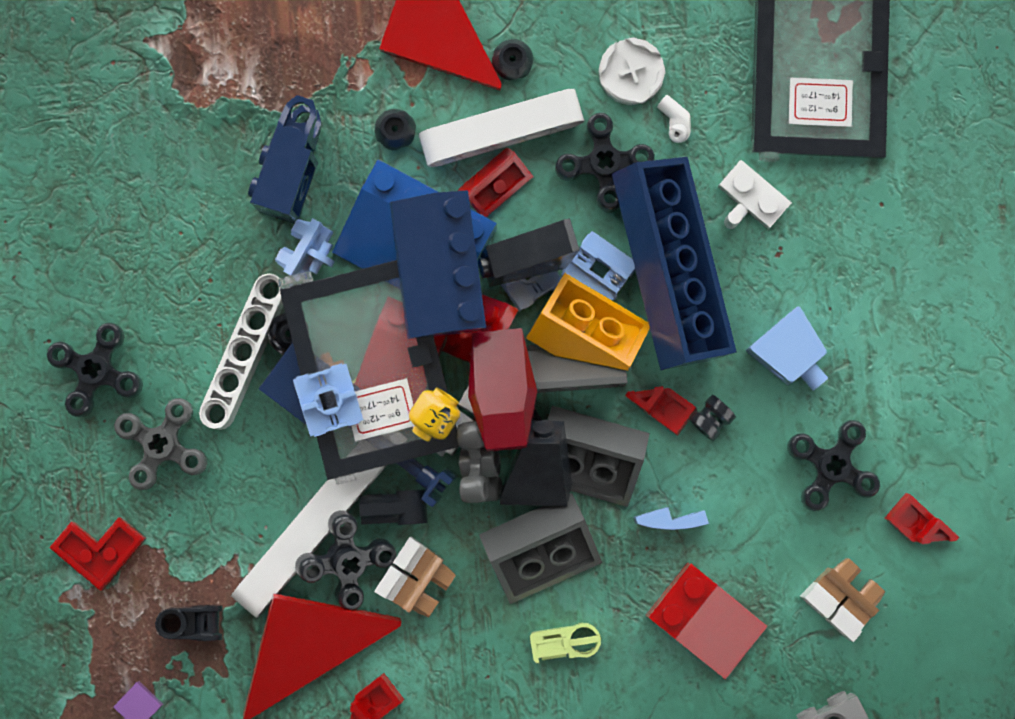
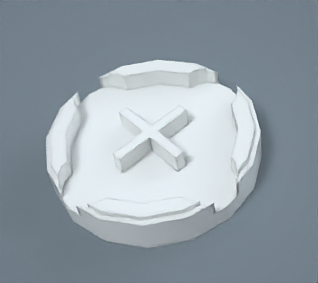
M628 38L609 46L602 56L598 72L600 84L609 97L618 103L636 105L643 104L656 95L663 83L665 67L656 47L645 40Z

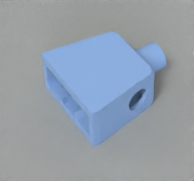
M799 306L794 308L746 349L748 354L786 385L793 383L797 378L801 377L811 390L814 391L828 379L816 364L827 351Z

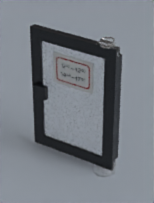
M755 0L751 141H753L752 153L759 154L760 161H779V154L886 158L890 0Z
M397 260L313 281L311 272L299 273L278 280L301 375L320 372L341 363L342 365L347 364L363 420L358 424L328 431L326 434L316 436L327 480L335 479L336 485L357 480L355 473L459 447L456 424L445 439L440 440L432 437L429 442L420 438L412 431L415 425L409 420L408 414L421 393L426 390L434 391L435 388H439L446 393L448 391L434 336L407 339ZM333 390L319 394L323 409L337 406Z

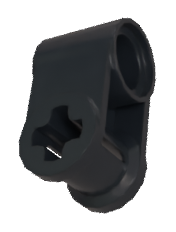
M192 605L167 608L160 612L156 618V631L165 639L222 640V634L219 633V612L223 610V605ZM170 613L176 614L181 619V628L177 632H171L165 627V618Z

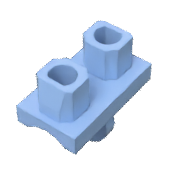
M313 218L311 222L297 219L291 229V235L300 240L295 251L286 247L280 249L275 262L284 268L283 272L305 284L311 272L317 275L322 264L332 268L335 263L334 260L327 257L333 246L328 243L333 231Z

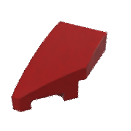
M663 386L637 392L628 391L625 395L627 399L676 436L680 434L689 422V418L697 411L693 404L672 389L664 388Z
M908 493L904 494L884 518L911 542L929 544L935 541L952 542L959 539V536L941 519L934 517Z
M383 673L355 695V699L350 706L351 719H381L405 699L386 674Z

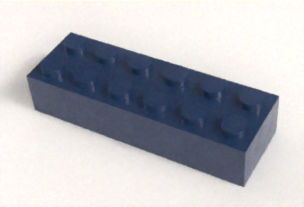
M688 156L636 162L612 173L660 371L711 361L737 353Z

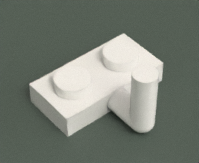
M742 160L737 163L718 186L738 203L724 220L725 226L729 229L735 228L745 215L749 213L769 230L792 203Z

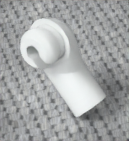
M666 95L657 108L670 118L669 138L675 143L685 142L691 133L690 114L669 95Z

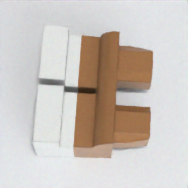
M411 536L393 563L395 565L390 566L374 592L385 599H389L409 613L411 610H414L421 615L430 617L439 601L425 593L424 590L430 581L447 590L456 574L442 563L444 561L443 558ZM398 567L402 568L403 570H406L407 572L418 578V580L414 579Z
M845 558L834 568L827 567L800 597L847 640L854 642L862 633L861 630L866 623L880 611L876 606L886 591L872 579H869L860 591L855 589L850 583L862 570L849 558Z

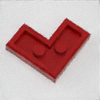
M118 517L99 541H96L75 522H70L49 548L97 589L103 591L147 538L122 517Z

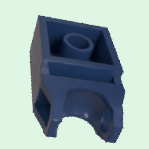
M296 95L287 102L278 120L270 145H265L262 149L259 164L263 166L259 178L254 177L248 191V196L252 197L250 203L259 213L293 224L300 218L318 165L314 152L322 122L319 111L316 110L314 101ZM297 104H305L308 106L306 107L304 105H301L291 114L292 108ZM301 114H310L306 122H296Z

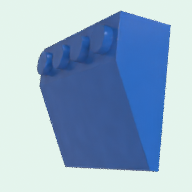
M377 160L361 188L332 253L361 269L397 260L389 203L396 200L437 193L438 191ZM471 210L478 262L485 246H488L497 230V223ZM399 278L385 281L401 290Z

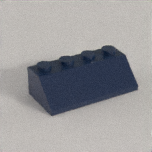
M468 190L437 192L390 202L407 339L472 333L486 328Z

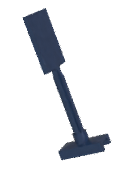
M292 343L261 384L259 390L306 424L293 379L301 376ZM314 354L318 372L331 368L329 364ZM352 382L354 390L359 391L361 388ZM333 390L325 392L324 397L327 408L337 406ZM384 435L365 439L378 450L396 445ZM414 458L397 463L416 477L415 481L426 489L421 499L431 507L435 506L442 498L435 490L437 489L443 493L446 489V486L441 483L442 480L450 485L459 476L449 468L438 473L429 465L423 466Z

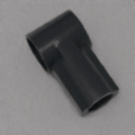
M426 489L395 491L396 494L360 496L361 525L428 523L427 503L421 499Z

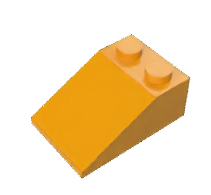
M564 273L526 339L558 357L628 371L650 326L649 322Z

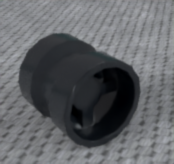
M712 394L705 401V407L701 411H696L689 420L704 436L714 442L720 435V429L724 425H730L736 418V415L727 405Z

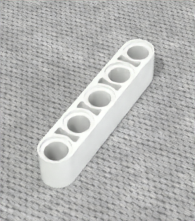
M566 89L433 127L419 133V138L427 166L437 167L573 128L584 123V118L575 89Z
M264 274L254 283L200 407V419L209 428L217 430L226 429L234 421L268 343L270 325L273 319L281 313L283 302L280 290L287 288V286L274 274ZM271 282L277 283L279 285L277 296L272 299L264 298L263 288L265 285ZM256 313H263L266 318L265 325L259 330H252L249 323L250 318ZM245 343L250 344L252 347L251 357L246 361H239L236 356L237 348ZM235 374L239 381L238 387L233 392H226L223 388V380L226 376ZM216 405H221L225 410V417L221 422L215 424L210 419V410Z

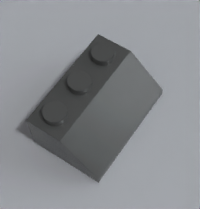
M536 344L527 345L537 393L624 387L627 384L626 370L558 357Z
M552 405L548 420L564 421L572 478L571 491L628 507L644 462L650 433Z
M572 493L570 494L567 507L542 506L479 534L490 563L510 604L602 563L589 528Z

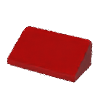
M505 148L465 182L458 191L468 190L470 206L477 213L488 217L534 176L514 151Z

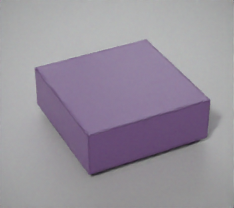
M138 681L118 701L114 708L125 719H150L163 703Z

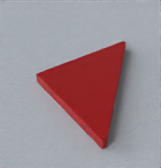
M460 0L395 1L379 48L380 52L501 91L502 83Z
M273 593L243 712V719L255 717L401 627V618L358 609L347 610L337 605Z

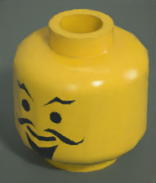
M435 388L434 391H423L408 414L409 420L415 425L412 431L428 442L432 437L440 440L445 439L460 418V411L457 408L459 402L439 388Z

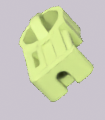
M578 623L573 626L534 631L530 635L533 659L536 663H539L538 658L549 660L567 657L566 654H569V658H587L594 655L601 645V637L598 630L589 623ZM581 627L592 629L596 634L595 636L571 639L572 633ZM596 643L595 647L586 652H580L572 647Z

